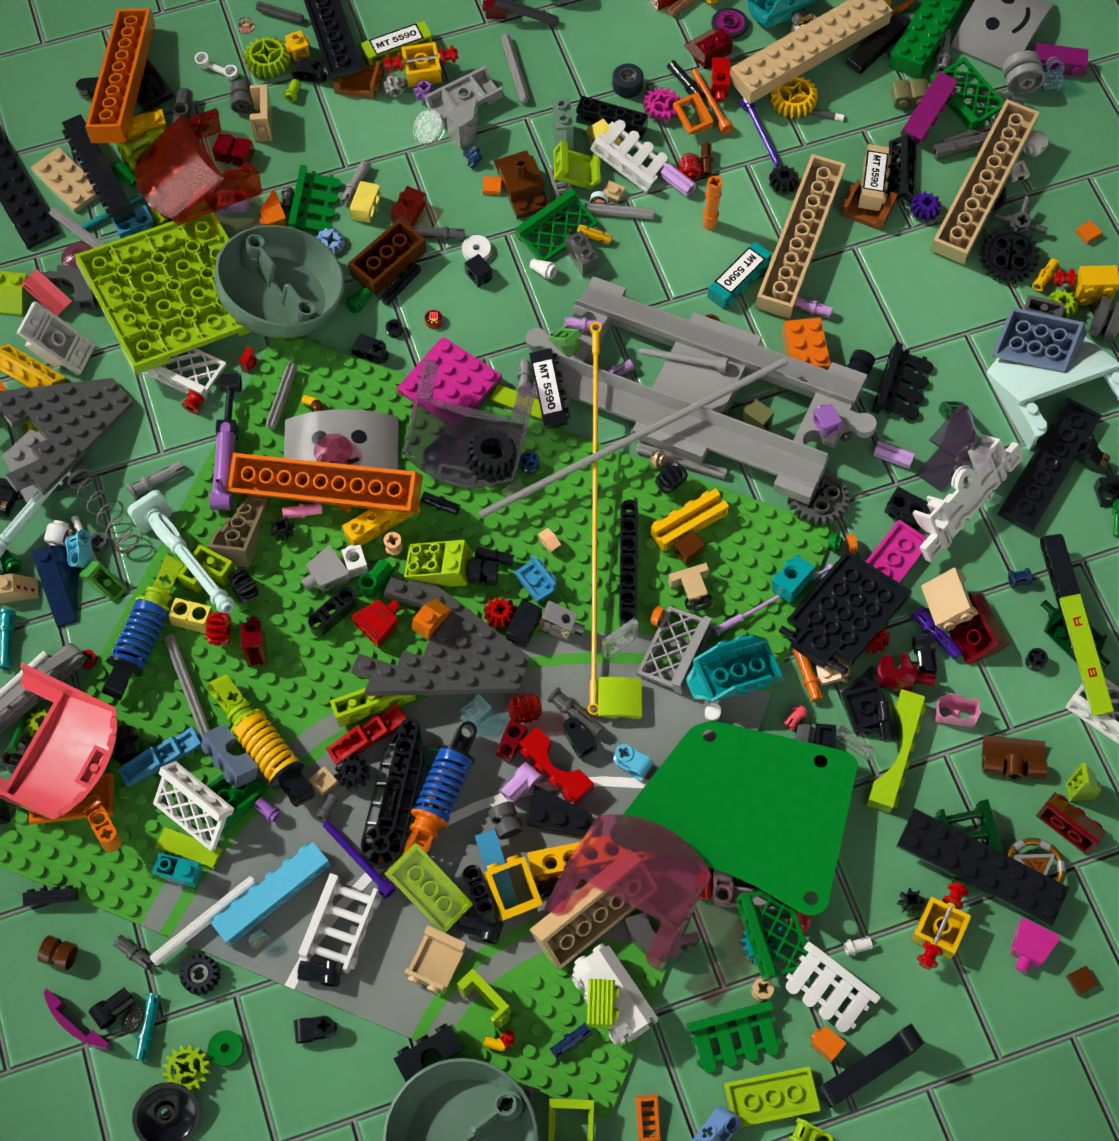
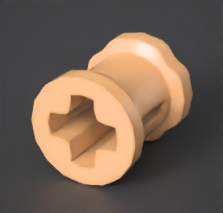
M389 532L385 535L384 544L386 552L392 556L399 555L403 549L400 535L396 532Z

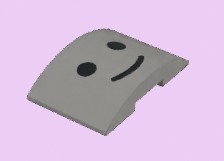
M975 0L956 33L950 48L1003 71V63L1008 57L1020 51H1027L1028 46L1039 28L1041 29L1055 3L1049 0Z
M351 409L316 411L291 417L285 420L284 458L398 470L399 418L380 412Z

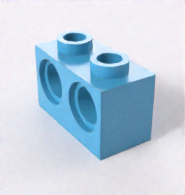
M145 205L133 209L135 217L117 225L112 218L120 239L155 227Z

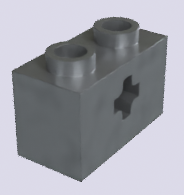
M582 230L566 237V251L582 277L598 270L599 257Z

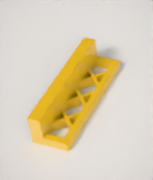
M12 345L0 346V371L27 387L65 383V376Z

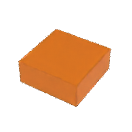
M484 176L483 195H501V177Z
M1089 220L1079 226L1075 233L1086 244H1089L1100 237L1102 231Z

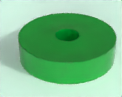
M223 1030L213 1035L207 1047L209 1058L220 1067H230L236 1064L241 1059L244 1050L241 1038L229 1030ZM229 1045V1050L222 1052L223 1046Z

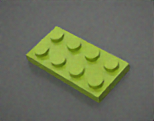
M414 843L385 872V875L436 929L444 933L473 905L466 895L417 843Z
M810 1066L724 1083L729 1110L741 1119L739 1128L821 1111Z

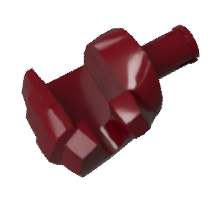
M908 652L901 654L900 668L894 667L893 655H885L880 659L876 674L880 686L885 689L900 692L901 689L912 691L916 683L932 687L935 685L937 674L919 671L917 669L918 662L911 661Z

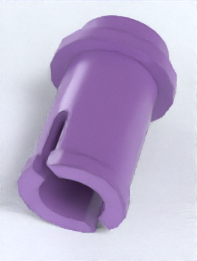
M263 797L255 802L254 808L262 813L268 822H275L280 817L279 808H274Z

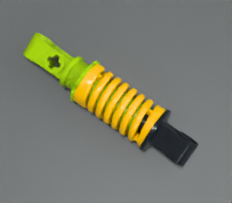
M227 674L207 683L209 693L227 714V720L233 724L230 732L238 738V742L242 744V747L251 756L260 771L264 773L265 778L269 780L271 788H282L295 807H299L313 799L315 791L301 774L304 769L303 762L294 756L292 750H289L285 740L276 732V728L272 726V723L267 720L264 711L261 708L253 709L252 703L246 701Z

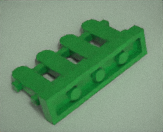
M300 165L288 227L300 229L304 232L305 230L317 232L318 234L320 231L325 230V228L332 229V225L325 221L335 217V210L328 206L338 202V195L331 191L340 189L341 181L334 178V175L331 174L328 177L317 175L316 171L307 173V166ZM313 187L327 188V191L316 190ZM310 202H321L324 203V206L310 204ZM308 215L319 217L321 221L308 219L307 217Z
M766 1001L686 1023L687 1032L693 1031L694 1037L690 1038L691 1043H696L700 1060H696L697 1065H702L706 1073H713L716 1070L715 1061L723 1059L725 1066L734 1067L737 1064L736 1055L744 1054L745 1059L750 1062L758 1058V1049L765 1048V1052L768 1055H777L779 1052L778 1044L782 1042L781 1038H776L772 1026L775 1017L774 1015H769V1010H773L772 1002ZM755 1015L756 1020L749 1022L748 1016ZM734 1020L736 1026L728 1028L727 1022ZM714 1026L715 1031L707 1033L706 1028ZM751 1027H759L762 1043L755 1044ZM737 1031L742 1048L734 1050L730 1033ZM717 1037L721 1054L713 1056L709 1039Z

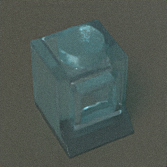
M478 693L473 700L460 709V719L463 723L469 721L478 727L492 716V707Z

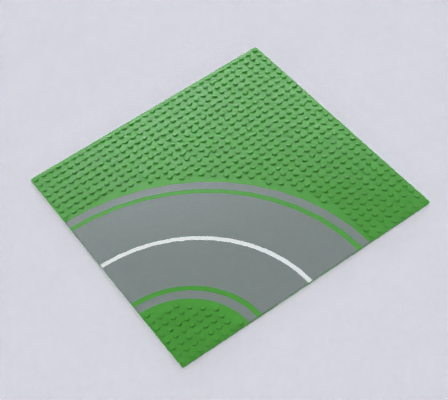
M301 337L272 338L232 412V420H236L239 428L238 440L235 443V453L284 458L285 420L310 413L314 409L312 406L301 403L303 395L320 399L325 407L324 410H365L393 415L399 418L398 470L415 471L423 475L420 500L424 491L438 497L444 496L446 500L461 504L458 515L455 516L443 510L438 511L435 507L419 501L420 511L418 514H414L361 546L368 571L380 559H385L394 568L392 574L378 588L376 596L366 598L361 594L359 579L362 575L353 577L351 582L325 593H322L317 585L306 590L301 580L309 576L306 564L329 545L346 567L341 550L350 546V543L344 536L342 525L369 509L351 507L352 511L346 513L335 505L321 504L322 514L305 516L303 519L301 517L289 518V523H294L295 528L292 529L294 536H290L288 541L281 539L277 541L276 535L272 536L270 532L273 529L271 522L275 523L278 517L280 519L283 518L282 508L299 506V503H303V505L314 503L268 498L266 512L249 567L235 566L236 570L243 568L247 570L256 583L259 591L258 596L251 601L243 603L237 598L229 583L225 587L214 581L220 589L226 590L228 597H231L234 601V608L228 613L232 623L229 643L221 646L209 644L206 634L172 626L168 617L167 620L163 621L165 625L163 628H160L161 634L158 635V640L154 642L155 647L151 649L152 653L148 655V661L144 662L143 675L141 677H130L127 688L119 701L101 693L113 669L106 662V659L113 654L112 649L116 646V641L119 639L122 628L126 625V620L129 619V614L132 612L136 597L145 596L146 588L153 586L165 556L168 554L180 559L177 554H173L171 549L161 542L81 691L115 707L117 728L134 726L138 735L136 742H139L142 752L151 746L157 747L171 736L177 737L191 726L196 728L200 736L164 641L165 636L173 634L210 730L223 724L229 730L233 726L227 720V714L211 696L207 688V683L227 674L246 701L252 703L253 709L261 708L264 711L267 720L272 723V726L276 728V732L285 740L289 750H292L294 756L303 762L304 769L301 774L308 782V779L324 766L335 778V774L338 773L335 770L337 765L333 762L326 748L357 725L362 726L375 716L373 715L339 728L330 700L367 687L369 679L351 674L358 653L397 666L403 650L423 657L430 638L427 640L412 630L413 618L420 611V608L399 601L396 602L402 609L395 614L399 625L379 649L353 624L351 616L376 600H380L385 606L390 604L393 599L384 597V592L391 577L410 583L411 580L404 578L410 544L465 540L472 551L471 559H480L483 563H486L487 560L475 557L477 546L492 550L498 549L500 552L513 554L514 560L512 567L499 563L496 586H486L483 582L480 585L438 586L486 624L488 620L484 619L483 614L486 613L484 606H488V600L495 601V596H498L499 600H501L505 596L506 601L512 600V606H516V608H518L523 598L541 607L542 614L549 600L577 614L575 622L585 625L581 637L570 633L567 639L555 637L535 629L527 648L511 642L530 657L518 693L415 695L416 700L400 705L407 718L415 719L419 723L423 755L429 749L438 750L439 745H450L456 729L462 723L469 721L477 727V735L468 753L475 759V763L471 769H467L468 776L465 777V784L461 785L462 791L458 792L459 798L455 799L456 805L452 806L453 812L449 814L448 827L446 829H439L437 840H432L427 855L473 903L462 873L469 865H477L480 867L482 874L485 872L475 835L495 829L496 824H492L488 811L498 804L509 802L501 794L500 790L515 776V772L523 763L528 762L532 767L534 765L530 759L526 760L519 753L520 749H518L512 762L496 756L500 740L510 719L527 726L528 732L526 736L535 727H538L551 740V748L548 753L551 764L557 769L566 772L580 769L594 783V790L578 805H575L592 814L588 837L527 826L534 787L528 789L514 803L517 811L515 817L520 818L524 830L512 838L506 840L498 839L505 863H507V858L518 854L519 858L525 856L529 866L527 852L610 836L613 826L686 733L695 725L709 722L704 714L710 700L694 699L688 684H686L683 693L679 694L674 692L673 688L637 676L636 674L658 629L657 626L650 623L654 609L657 606H661L666 609V613L668 607L671 606L702 618L707 616L712 618L713 626L717 627L738 614L743 615L777 596L772 592L771 580L776 573H780L785 562L791 560L795 555L814 565L815 574L818 573L828 548L829 536L833 534L834 528L826 524L822 526L821 522H818L816 526H814V521L807 524L806 518L800 521L801 515L794 516L793 512L689 475L679 488L670 494H664L657 487L655 479L666 467L662 466L660 469H657L649 461L618 450L599 459L597 482L596 680L599 677L642 679V717L640 719L592 717L604 728L595 737L581 725V729L587 739L593 737L596 741L597 750L579 759L564 734V722L571 718V716L562 714L560 712L561 709L547 700L551 693L559 687L563 694L568 698H573L575 704L589 715L588 706L590 705V680L592 673L593 463L482 519L478 512L592 455L593 441L556 428L546 429L544 424L483 402L476 407L455 431L397 392L396 388L407 375ZM288 363H294L297 365V371L275 430L268 429L266 422ZM488 429H493L495 432L497 430L501 431V434L506 433L508 435L507 438H512L513 444L516 445L517 454L513 469L509 476L506 475L503 480L499 478L498 482L493 480L486 482V479H478V475L474 476L472 470H469L468 464H466L470 440L474 438L476 433L480 434L482 430L488 432ZM216 443L172 522L182 539L186 542V547L191 554H193L199 544L208 548L213 533L225 525L224 521L228 517L231 518L237 512L236 509L248 497L247 495L232 493L231 510L210 509V492L213 487ZM598 443V451L607 447ZM525 451H534L539 456V469L534 474H526L521 470L520 457ZM483 453L488 458H499L494 453ZM716 488L720 493L719 499L721 501L725 500L729 505L728 514L695 533L700 535L705 542L704 553L685 566L673 552L674 546L665 552L661 550L650 535L651 526L656 520H663L672 511L680 510L687 502L695 501L704 492L712 491ZM630 499L638 504L637 624L633 630L625 631L619 626L621 504L625 500ZM632 510L625 511L626 513H633ZM627 527L625 530L632 531L633 528ZM547 528L555 534L561 543L558 548L550 553L540 542L538 536L540 532ZM389 532H396L401 537L403 549L397 556H392L385 550L384 537ZM631 545L624 546L627 549L633 548ZM533 555L537 560L541 559L546 566L545 570L548 574L552 573L557 580V592L539 604L534 601L514 573L529 563L530 557ZM352 558L350 561L356 562L359 558ZM629 562L624 564L627 567L633 566V564ZM706 563L709 569L708 577L702 580L708 594L712 597L713 603L705 610L690 611L685 607L687 595L683 585L670 589L668 583L669 574ZM177 578L170 592L173 599L167 606L169 610H171L175 598L211 606L213 612H218L217 605L211 603V596L204 587L198 594L183 586L179 578ZM815 579L810 581L792 603L779 598L745 617L744 621L722 632L719 636H716L712 630L702 653L723 640L728 642L741 635H757L766 638L781 670L791 642H789L787 637L779 633V629L781 626H784L792 632L796 631V628L787 623V618L811 592ZM629 580L624 582L627 585L633 584V582ZM367 584V585H365L364 587L369 588V587H371V586H373V585ZM351 587L355 591L358 602L355 609L324 636H314L308 624L309 617L340 589ZM345 597L343 600L349 601L352 597ZM627 598L624 602L631 603L633 600ZM703 603V604H701V605H696V606H694V607H700V606H703V605H705V604H707V603ZM180 606L177 609L176 614H185L187 611V607ZM194 609L192 616L196 620H201L206 616V611ZM333 609L329 611V614H334L337 610ZM673 613L669 617L670 624L681 620L680 616ZM249 616H256L258 621H261L266 639L267 665L247 666L241 648L240 625L245 623L246 618ZM631 617L623 618L625 621L633 620ZM690 621L685 624L690 631L697 628L699 623ZM318 622L314 627H320L323 623ZM494 624L490 625V627L506 638L508 624H506L505 630L502 626L495 629ZM683 625L673 628L675 636L686 632ZM668 630L662 632L660 637L664 641L672 638L673 635ZM688 636L678 640L680 647L689 645L690 639ZM675 641L664 645L667 653L678 649ZM661 646L654 649L652 654L656 658L665 654ZM680 653L669 657L672 665L681 661L682 656ZM667 658L656 662L659 670L670 666ZM654 663L646 666L643 672L650 674L657 671ZM670 670L661 675L663 679L671 681L674 673ZM776 683L763 690L750 691L743 696L734 695L720 699L718 704L721 707V717L717 722L758 731ZM596 707L590 709L592 713L598 710ZM410 728V730L407 731L408 738H410L409 734H410L411 729H413V728ZM463 728L462 734L470 737L469 730ZM706 730L703 733V738L708 742L714 741L716 733L713 730ZM396 731L357 755L359 756V761L365 759V766L370 768V771L367 773L370 778L364 780L365 786L358 784V790H355L354 786H352L348 791L346 790V785L341 787L338 783L323 796L313 787L315 797L299 807H295L290 802L282 788L272 789L269 780L265 778L264 773L258 767L256 777L269 786L268 790L261 797L274 808L278 807L281 815L275 822H268L266 817L255 809L253 805L237 824L223 835H220L216 847L221 848L223 851L214 870L201 865L203 872L197 889L178 885L152 874L158 853L182 858L156 847L165 827L190 837L193 836L153 804L162 778L159 772L128 787L118 770L126 763L116 762L114 752L104 774L112 773L114 775L115 815L108 816L121 839V845L116 851L107 852L103 849L87 818L31 825L29 823V810L20 806L17 807L0 839L1 868L51 889L58 886L61 889H65V886L73 885V888L78 887L80 901L169 938H173L249 876H252L259 885L265 880V876L269 872L278 870L287 858H293L297 855L303 845L314 842L328 859L331 866L229 947L212 924H209L185 945L415 1041L426 1034L431 1037L436 1034L435 1029L445 1023L448 1026L454 1025L466 1048L453 1057L476 1059L490 1063L508 1073L520 1085L540 1089V1093L551 1098L595 1100V1116L604 1120H608L612 1114L641 1035L629 1043L626 1040L623 1046L619 1043L614 1045L608 1036V1028L589 1027L593 1034L577 1045L578 1048L575 1050L571 1049L557 1061L549 1048H552L565 1038V1034H570L584 1022L587 1025L588 1004L584 999V991L582 988L578 990L572 981L574 962L583 955L586 957L593 953L592 950L602 943L605 947L609 945L652 1008L670 961L652 958L639 950L627 932L625 918L646 912L650 926L656 934L668 939L677 938L680 936L699 879H697L699 864L672 856L656 854L652 861L644 864L659 890L559 970L547 959L529 929L602 871L595 869L586 875H579V873L570 874V877L566 879L550 878V881L553 883L551 887L555 889V893L542 898L543 905L503 920L504 924L498 944H489L481 941L480 938L458 933L461 917L451 926L446 934L465 942L467 949L446 993L439 992L438 995L428 991V986L420 983L418 986L407 980L408 977L405 975L406 968H409L425 936L424 931L427 925L435 929L436 927L397 887L396 891L387 899L379 895L381 897L379 907L373 910L356 957H358L357 964L354 970H350L349 974L344 973L343 969L341 970L338 987L321 985L319 982L298 980L297 971L300 960L319 963L334 961L316 954L314 956L311 955L310 959L306 960L298 954L330 873L337 875L342 886L370 896L373 888L378 889V885L323 827L325 821L316 816L317 809L321 808L328 794H333L340 799L331 814L332 818L328 819V821L363 857L361 840L382 754ZM235 737L234 750L229 752V754L239 756L246 753V750L238 742V738ZM627 744L653 760V766L642 781L637 780L614 763L613 757L618 745ZM404 746L400 751L408 752L410 747ZM202 747L177 761V763L206 786L223 774L219 768L214 766L211 757L204 753ZM390 749L384 763H391L394 750ZM428 753L425 757V763L432 767L438 753ZM415 754L412 767L419 769L421 762L420 754ZM401 760V768L398 769V771H401V769L404 768L403 760ZM424 764L414 807L417 806V799L420 798V792L423 790V785L426 783V778L431 770ZM383 768L380 782H387L389 769ZM352 771L349 772V774H351V773H352L353 775L356 774V772H352ZM542 773V778L536 785L564 799L562 796L563 792L558 787L556 789L553 788L547 781L548 777ZM410 774L408 787L414 789L418 774ZM168 782L170 790H174L173 785ZM378 787L375 802H382L384 788ZM390 791L384 817H388V807L390 805L392 791ZM398 792V795L396 797L394 812H392L391 818L393 819L395 816L400 792ZM171 793L174 803L179 804L176 794ZM182 793L184 801L188 802L187 796ZM406 793L403 807L410 808L412 793ZM163 795L161 801L169 806L166 796ZM186 805L189 816H193L190 805ZM176 807L178 815L183 818L180 807ZM373 807L370 822H377L380 808ZM401 813L398 827L405 828L408 813ZM411 815V820H410V824H409V828H408V832H407V837H406V841H405L403 853H404V851H405L406 843H407V841H408V839H409L411 833L413 832V831L410 830L411 824L414 823V821H415V817H413L412 815ZM200 817L203 827L207 828L208 826L206 821L202 817ZM190 819L192 826L197 830L195 820ZM205 831L207 839L211 841L210 832ZM384 831L383 836H386L387 831ZM398 833L402 840L404 833ZM399 840L391 841V846L400 844ZM381 844V847L378 846V849L383 850V847L386 848L385 844ZM615 849L607 851V854L611 857L619 854ZM628 849V850H630L632 853H635V852L638 851V850ZM391 853L390 857L394 859L395 856ZM590 853L586 856L590 861H595L598 858L595 853ZM569 857L566 863L574 865L577 863V859ZM549 861L545 866L548 869H554L557 864ZM518 864L508 868L518 905L533 899L521 865ZM374 868L375 871H376L384 880L387 879L388 881H391V880L385 875V872H386L389 868H386V869H377V868ZM340 894L338 896L335 895L332 901L334 906L360 915L364 914L367 903ZM473 903L464 914L479 918ZM333 914L327 915L324 921L326 926L352 935L356 934L359 923ZM325 934L319 935L316 941L318 946L346 956L352 945ZM472 968L509 1005L511 1014L508 1017L510 1020L502 1028L498 1026L494 1029L492 1027L490 1019L496 1011L475 989L466 998L459 993L457 983ZM507 1030H511L515 1034L514 1044L505 1051L499 1052L483 1047L486 1036L498 1039ZM580 1109L587 1113L589 1112V1109Z

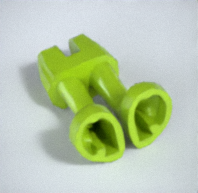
M163 128L145 131L144 137L136 141L117 144V149L122 155L123 163H127L131 170L135 172L137 170V160L152 153L157 154L169 144L165 138ZM146 145L145 147H143V148H141V149H139V150H137V151H135V152H132L133 150H135V149H137V148H139V147H141V146Z

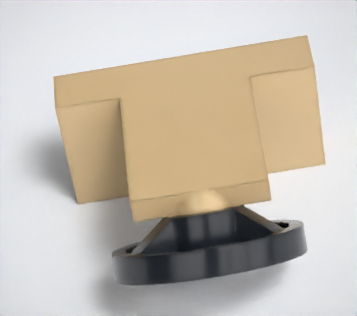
M706 563L669 574L668 583L670 589L683 585L687 595L685 607L690 611L705 610L713 603L712 597L708 594L702 580L708 577L709 569ZM703 603H707V604H705V605H703V606H700V607H694V606H696V605H701V604H703Z

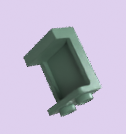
M570 98L552 100L555 122H552L555 147L562 140L568 142V150L574 151V126Z

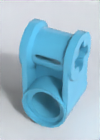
M81 529L75 535L66 537L67 561L70 566L85 568L91 561H94L89 532Z
M620 744L616 747L613 757L614 763L637 780L642 781L653 766V760L627 744Z

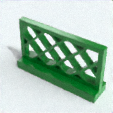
M966 57L941 71L946 75H954L953 79H956V75L966 76L965 82H957L956 86L964 87V92H955L952 98L948 97L946 102L969 130L977 129L979 124L1001 111L1005 101ZM964 64L968 70L967 72L957 71V68ZM937 72L931 75L930 85L937 76ZM968 77H976L978 84L967 83ZM966 87L977 88L976 94H967ZM979 89H987L989 92L988 96L978 95ZM964 98L975 99L974 105L966 104ZM977 99L987 100V105H976ZM989 100L997 101L1000 104L997 107H988ZM975 110L985 111V115L980 118L974 113Z
M571 188L516 227L515 236L519 241H523L538 260L548 261L566 248L565 239L570 236L566 235L567 227L578 229L581 217L588 218L592 222L587 226L588 229L589 227L594 228L597 226L598 221L576 197V192ZM576 203L580 211L579 213L569 212V207ZM557 215H566L565 223L555 222V217ZM568 216L579 217L578 225L567 223ZM543 225H552V232H541V227ZM554 226L565 227L564 235L553 233ZM529 235H538L537 243L529 242L527 237ZM540 236L551 237L550 245L539 243ZM553 237L562 238L563 244L560 246L552 245ZM539 247L548 248L549 254L542 257L538 253Z
M761 890L753 893H742L735 901L762 981L765 982L775 977L794 973L800 965L793 961L796 952L805 957L809 952L804 949L806 941L795 909L788 905L786 908L785 903L779 904L771 899V895L769 897L765 896L768 893ZM760 897L767 901L764 908L761 910L756 907L752 898ZM769 903L780 909L776 918L765 912ZM782 911L790 915L792 920L789 925L778 919ZM762 916L773 921L770 930L761 926L760 920ZM776 923L787 929L783 938L772 932ZM789 931L797 935L799 940L797 945L785 940ZM769 936L780 941L776 951L768 946L767 940ZM783 944L794 950L790 959L779 953ZM776 957L787 962L785 969L777 971L774 964Z

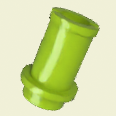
M296 79L291 80L288 90L284 92V97L287 101L294 102L297 100V93L301 87L300 81Z

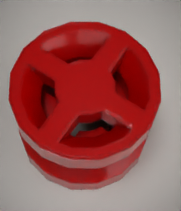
M189 391L187 399L181 405L188 412L198 414L200 411L199 407L204 404L205 399L197 392Z

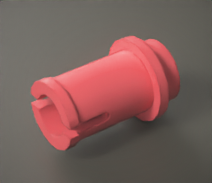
M799 704L792 708V713L783 723L786 728L789 729L791 727V731H794L802 718L807 716V710Z

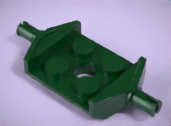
M1047 600L1043 601L1040 606L1049 613L1044 632L1074 660L1059 608H1054ZM1091 626L1098 649L1100 664L1106 668L1111 662L1101 651L1107 635L1101 636Z

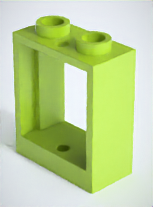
M549 1098L548 1141H555L556 1108L589 1109L588 1141H594L595 1100Z

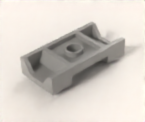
M483 66L425 95V100L428 108L442 127L445 128L447 127L446 114L474 96L477 98V106L485 102L487 105H490L503 98V89L495 86L490 79L487 68ZM461 93H468L467 96H460Z

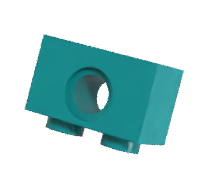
M795 555L791 560L785 562L780 573H776L771 580L772 592L792 603L814 578L815 566Z

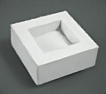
M1024 160L1018 161L1009 176L1012 182L1029 178L1030 173Z

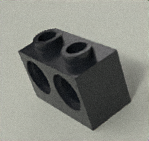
M898 486L888 501L884 513L892 519H900L910 527L919 530L920 526L912 513L916 510L928 514L930 510L927 506V501ZM898 503L902 505V507H898L895 504Z

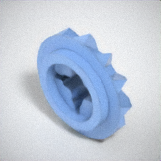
M325 228L316 237L335 255L344 248L345 239L341 231H337L334 228ZM332 236L333 241L335 242H332L330 246H328L327 240H329V238Z

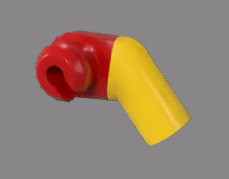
M507 1030L498 1039L486 1036L483 1047L499 1052L505 1051L514 1044L515 1034L513 1031Z

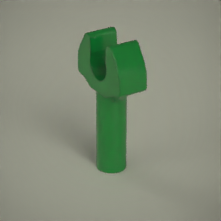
M1116 499L1112 506V514L1114 515L1113 536H1119V500Z

